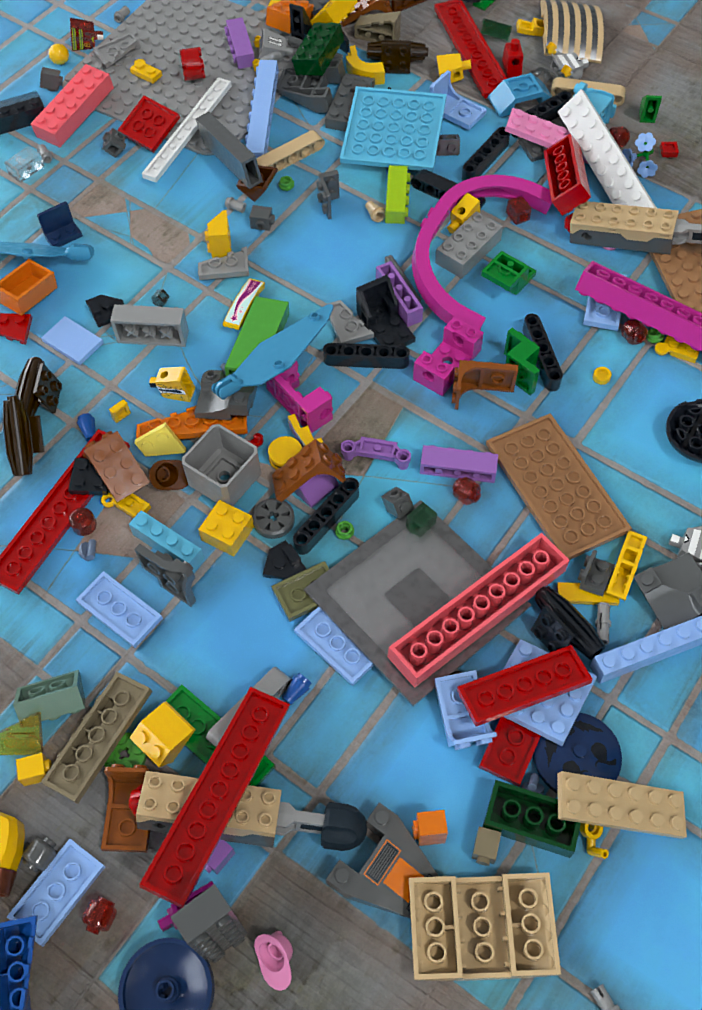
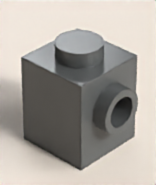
M42 67L40 87L46 88L49 91H58L59 86L63 84V76H60L61 70Z
M252 206L249 216L251 229L270 231L271 225H274L275 222L272 207Z
M394 487L381 496L387 512L398 519L414 509L409 493L398 487Z

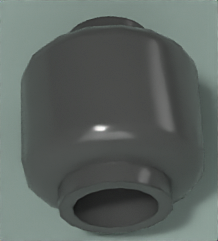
M47 837L43 840L34 838L22 854L25 859L23 863L36 873L38 871L43 872L57 855V851L54 849L56 844Z

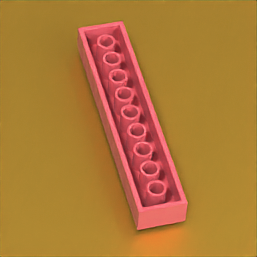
M540 533L389 646L387 657L414 688L532 598L540 588L546 587L563 574L570 560L543 533Z

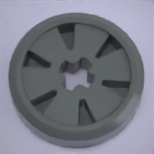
M276 498L260 502L252 514L255 530L265 538L276 539L283 537L292 530L295 523L294 511L291 505L286 501L280 502ZM274 516L277 520L273 521L270 517Z

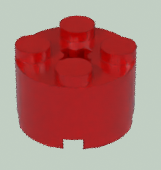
M194 47L179 50L185 81L204 79V62L202 57H199L202 56L201 48Z

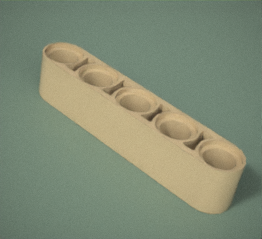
M557 77L552 82V96L567 91L573 97L575 85L584 82L588 84L587 88L599 89L613 94L615 97L613 104L621 106L625 100L626 89L621 85Z
M311 130L258 157L256 160L258 165L278 168L277 172L321 150L324 147L325 140L315 130Z

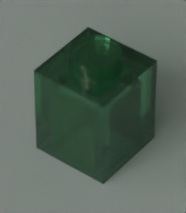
M422 502L407 516L406 527L412 534H416L420 538L436 524L437 513Z

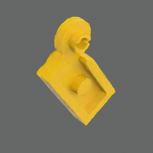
M668 335L664 343H657L654 348L658 355L663 356L669 352L671 356L692 363L696 362L700 352L692 349L686 343L677 342L674 337Z

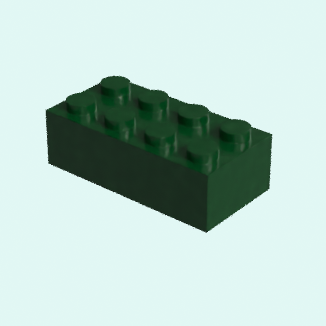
M317 22L312 25L291 59L296 75H324L344 41L340 23Z
M495 780L483 823V828L501 832L503 837L571 858L575 853L581 826L579 822L558 819V799Z

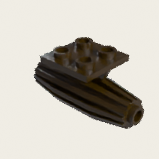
M381 40L367 43V59L383 62L385 73L410 74V62L425 60V57H428V47H426V44L419 42Z
M31 357L27 360L19 376L14 396H19V399H23L28 416H35L40 403L44 404L53 414L56 413L62 383L46 367L41 358Z
M7 396V400L3 401L2 418L6 455L13 476L30 475L33 471V453L45 452L40 415L28 416L23 399H19V396Z

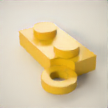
M143 59L135 60L134 65L130 67L131 74L152 84L162 77L161 70L146 64Z
M111 493L101 497V503L104 507L110 508L115 505L133 518L141 510L147 513L151 509L149 503L135 494L129 495L116 503ZM107 498H112L111 502H105Z

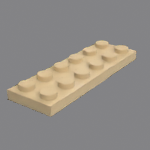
M563 771L557 773L558 819L679 839L687 837L684 792Z

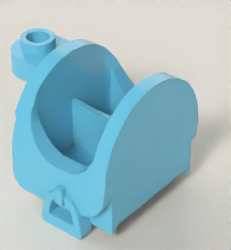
M584 82L577 83L573 90L575 93L573 96L581 89L585 91L604 124H608L610 117H614L617 105L613 104L614 95L603 90L587 88L588 84Z

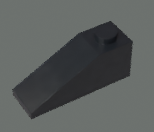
M290 3L291 35L304 40L312 24L304 7Z

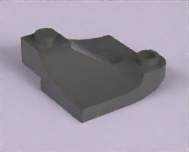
M222 370L206 371L201 379V390L194 412L195 418L231 420L232 415L249 416L258 386L242 387L238 392L222 400L212 392L211 386L226 377Z
M139 543L134 550L142 568L157 577L162 588L192 607L196 602L191 588L195 579L192 565L186 561L181 562L177 558L174 560L169 554H163L158 550L156 553H153Z
M689 552L665 564L653 568L650 567L634 576L636 584L664 630L702 616V571Z

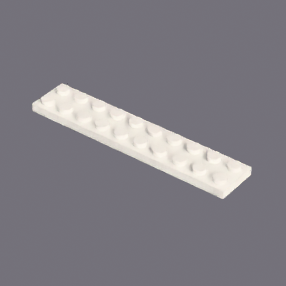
M581 89L558 111V114L580 145L582 154L611 202L620 205L657 208L585 91Z

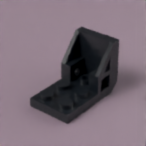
M387 275L356 288L357 314L364 323V326L374 333L373 339L378 345L407 346L415 342L416 337L398 314V302L391 280Z

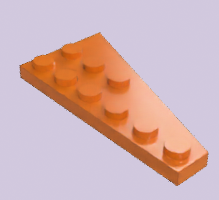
M193 406L180 414L174 412L170 414V417L164 419L156 418L137 424L136 439L165 422L179 439L201 438L215 424H220L235 434H248L247 416L232 415L231 420L195 418L196 406Z

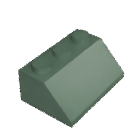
M79 670L17 688L13 706L21 728L25 726L33 727L48 719L51 721L56 720L61 715L68 713L76 714L84 709L85 695Z

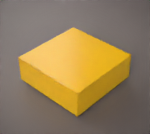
M124 399L109 409L115 423L131 414L128 404Z

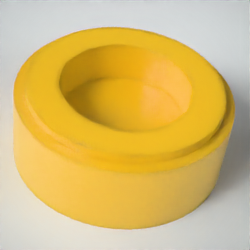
M598 367L594 370L593 380L597 384L605 385L609 383L612 373L606 367Z

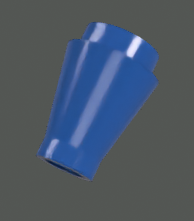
M86 413L77 418V425L83 433L85 440L89 442L96 433L95 418L91 414Z
M298 673L297 676L292 678L282 698L292 705L310 690L309 686L312 683L302 674Z

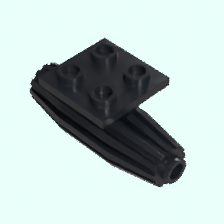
M543 586L536 592L534 600L541 609V613L531 631L547 647L549 652L572 645L584 656L592 660L594 656L599 655L605 649V644L593 626L566 598L550 586Z

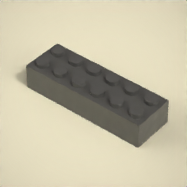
M215 884L171 916L185 942L203 959H208L209 963L211 961L213 963L218 962L226 955L224 951L231 946L235 948L245 940L244 936L248 934Z

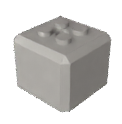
M220 424L212 425L182 457L188 485L216 503L221 500L234 506L261 475L257 446ZM222 475L230 476L227 480L220 479Z

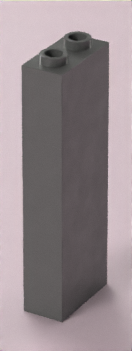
M209 111L196 118L204 145L247 188L251 189L263 182L256 156Z

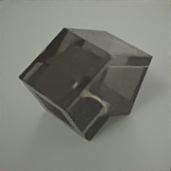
M160 289L151 298L154 305L163 307L170 296L164 289Z

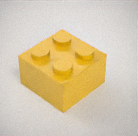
M219 500L198 529L201 541L234 557L254 528L253 517Z

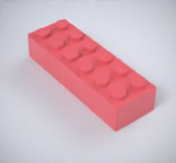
M85 64L32 121L31 126L36 137L60 148L113 90L114 86L110 75Z

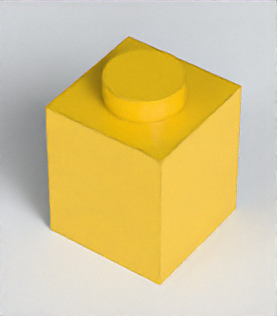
M43 753L16 759L18 781L23 786L40 783L52 766L51 760L47 759Z

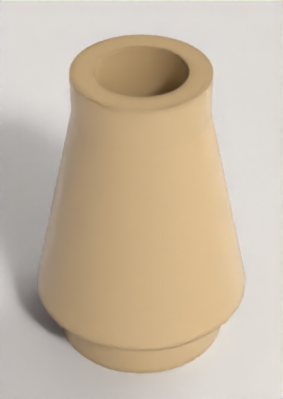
M368 201L365 208L368 210L372 221H383L385 218L384 208L373 201Z

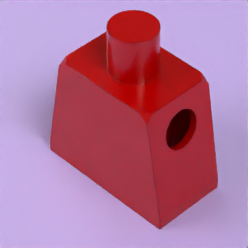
M516 38L512 39L511 43H506L504 47L502 63L507 79L522 75L523 52L520 40Z

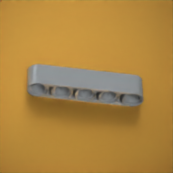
M273 667L253 688L278 699L287 690L292 679L277 667ZM245 695L207 733L206 739L215 747L220 742Z

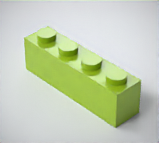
M389 165L385 223L405 224V217H408L409 207H406V205L409 206V196L406 194L410 193V184L407 183H410L411 174L407 173L408 166Z

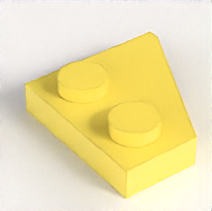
M166 422L135 439L134 443L145 457L186 452V447Z

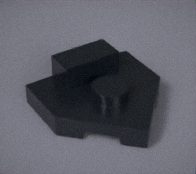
M99 295L86 300V304L98 328L111 323L114 305H124L123 300L105 295Z
M285 540L269 549L263 577L285 580L307 569L293 546Z

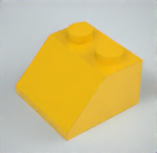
M223 210L207 224L208 231H205V239L209 241L207 243L208 253H211L212 258H221L227 256V253L232 252L227 210Z
M165 701L139 723L130 739L158 767L172 763L196 729Z

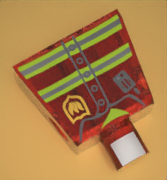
M70 18L72 51L93 49L95 47V40H104L103 31H94V23L92 21Z

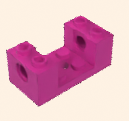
M453 317L444 327L443 342L432 354L423 351L414 362L413 380L443 397L453 385L455 367H459V361L473 360L481 351L484 332ZM444 361H450V362H452V364H447V363H443V362H444Z
M296 360L291 368L267 381L266 389L291 415L295 414L302 427L308 426L312 434L333 419L332 396L321 387H318L305 397L299 391L296 392L294 389L299 386L298 378L300 377L298 373L299 364Z

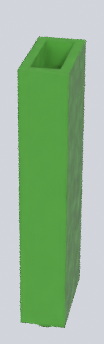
M255 297L226 362V376L233 374L258 344L284 329L289 317V302Z

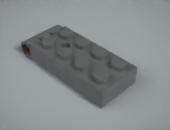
M345 73L325 117V128L346 132L356 86L374 88L375 78Z

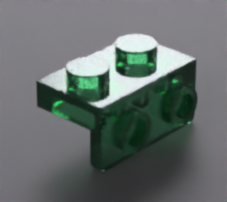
M484 18L480 33L508 41L512 26Z

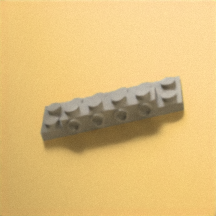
M116 672L102 694L96 698L95 704L89 713L83 717L78 729L72 733L65 748L59 752L56 761L41 783L78 804L153 691L149 687Z

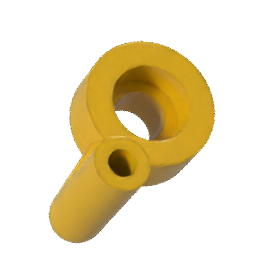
M581 823L580 833L586 838L587 854L603 859L608 858V850L596 847V839L602 835L603 826Z

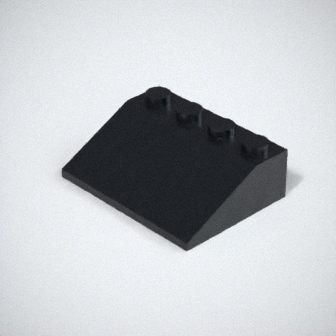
M37 91L0 101V135L31 126L32 121L44 110V105Z

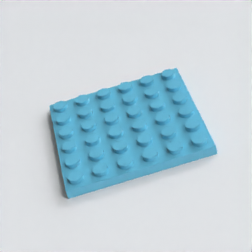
M356 86L340 155V163L388 168L389 165L408 166V170L426 169L433 172L447 94Z

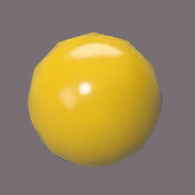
M55 43L50 47L48 55L54 64L63 65L68 61L69 52L64 45Z

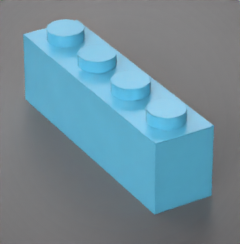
M142 510L129 523L133 536L156 551L169 554L174 560L177 558L181 562H188L192 565L193 572L205 560L201 548Z

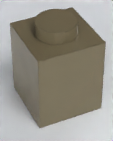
M479 826L472 853V859H476V863L484 866L495 863L501 832Z

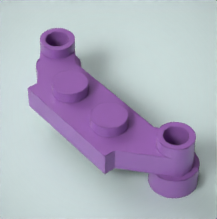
M361 437L356 442L345 440L341 443V453L346 461H351L356 456L395 462L400 470H406L411 461V453L406 449H400L397 446L398 442Z

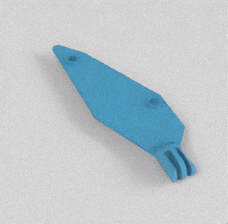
M0 242V253L23 256L24 259H30L33 256L56 257L66 255L74 261H88L94 255V248L87 244L72 243L68 248L36 243Z
M327 304L258 344L233 374L224 377L211 386L212 392L224 400L238 392L242 387L262 385L291 368L328 323L334 306Z

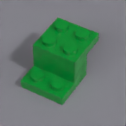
M500 251L481 271V276L517 295L536 275L537 270Z
M512 327L507 332L504 354L507 356L505 364L518 365L515 385L531 396L535 392L540 371L536 367L540 347Z

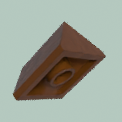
M258 165L263 182L249 189L239 180L236 187L255 202L266 191L278 168Z

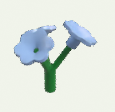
M641 133L635 141V146L642 153H632L630 148H625L622 151L631 167L637 157H645L646 162H641L637 169V173L641 174L643 178L654 176L655 171L658 169L657 164L649 160V155L654 153L653 146L656 144V139L653 138L652 133Z

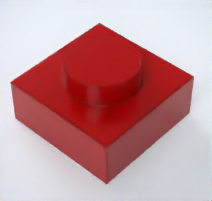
M661 142L660 151L662 157H678L677 142Z

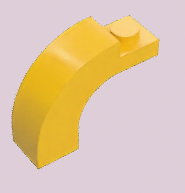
M350 46V52L346 56V70L348 74L375 78V85L385 84L383 62H364L359 59L356 46Z

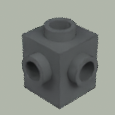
M112 128L102 138L104 140L102 150L116 158L126 147V136Z

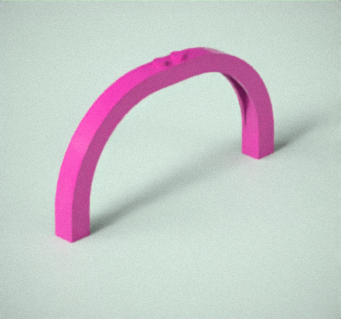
M483 175L464 180L449 189L437 202L436 206L430 208L427 214L428 218L423 219L413 250V277L425 303L446 324L453 317H456L480 330L486 317L457 302L439 284L430 264L429 247L431 241L453 208L466 193L475 198L500 197L515 200L546 215L552 205L550 190L523 178L508 175Z

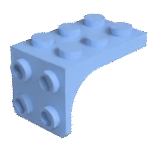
M447 70L431 84L430 93L447 94L443 118L470 130L486 114L487 109L458 95L451 85V72Z
M476 670L434 678L448 747L454 746L455 750L471 747L472 742H475L476 746L493 742L492 738L497 737V733L492 731L489 722L477 727L475 726L457 692V686L478 679Z

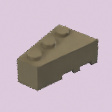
M401 11L360 15L354 25L355 38L369 42L399 40Z

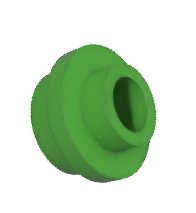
M290 176L280 178L278 184L281 190L289 191L293 189L294 181Z
M655 328L648 330L646 340L654 344L664 339V335Z
M341 521L335 527V534L339 539H350L354 535V527L348 521Z

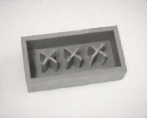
M476 211L436 249L435 263L462 279L501 241L503 226Z
M114 305L110 322L117 343L186 347L189 329L184 308Z

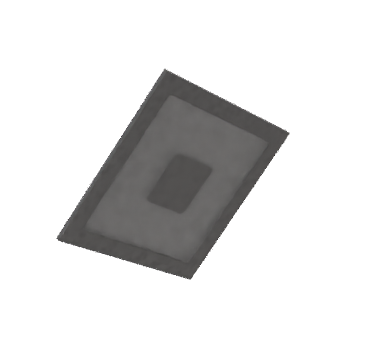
M421 500L414 505L412 511L400 519L396 518L304 588V592L413 707L435 689L434 678L454 673L531 607V604L526 601L414 688L387 657L389 646L493 569Z

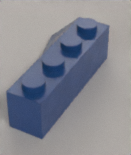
M38 915L0 923V1010H31L29 977Z

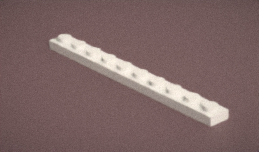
M219 77L216 79L142 172L144 179L157 183L199 129L196 118L208 111L211 113L232 87L231 81Z

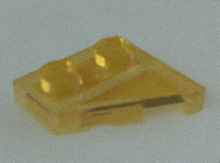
M37 712L0 731V755H35L43 752L41 712Z

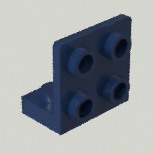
M66 201L37 214L45 239L50 246L61 247L83 236L73 221Z

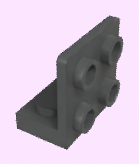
M337 170L318 174L319 181L316 182L319 191L317 193L318 201L322 203L323 214L327 215L328 220L332 219L331 200L340 198L339 173Z

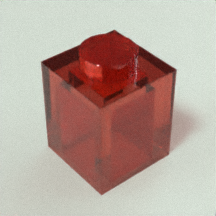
M521 195L508 200L506 213L514 224L518 225L530 220L532 208Z

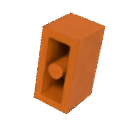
M445 810L417 813L416 820H413L412 834L413 839L418 840V846L443 844L446 842L448 830Z

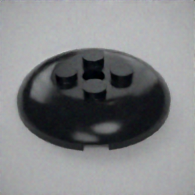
M696 399V401L692 402L685 401L678 404L670 412L666 421V434L670 444L679 454L689 460L702 463V399Z

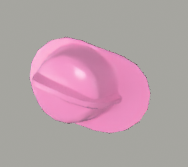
M276 931L271 935H259L255 939L254 948L264 980L273 989L284 990L290 985L292 978L289 964L293 953L292 945L283 936L281 931Z

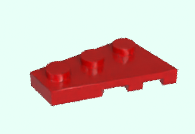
M0 313V335L8 340L13 341L14 339L26 345L32 322L31 314H23L21 316L20 314Z

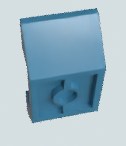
M532 73L504 79L488 95V99L499 117L510 115L516 103L536 99L540 104L553 97L545 84Z

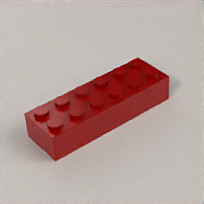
M571 133L543 151L551 201L562 216L573 211L580 204L586 203L591 198L581 147Z

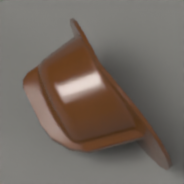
M160 460L152 465L149 472V480L156 489L180 490L188 486L182 461Z

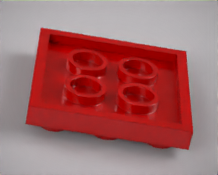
M144 95L117 131L154 153L181 117L178 113Z

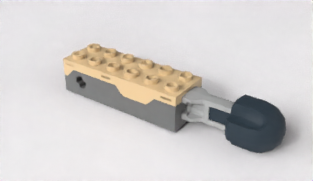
M587 201L575 207L574 212L566 216L564 228L570 233V243L662 254H671L673 244L681 245L686 242L702 244V224L689 223L685 219H678V210Z
M146 771L143 784L131 791L129 798V808L136 817L137 829L168 833L199 778ZM248 785L220 839L228 842L273 848L275 834L284 836L291 831L321 834V845L324 849L347 851L359 846L364 841L367 834V823L365 816L358 808L349 804L329 802L326 804L324 814L295 810L290 803L280 802L282 790Z

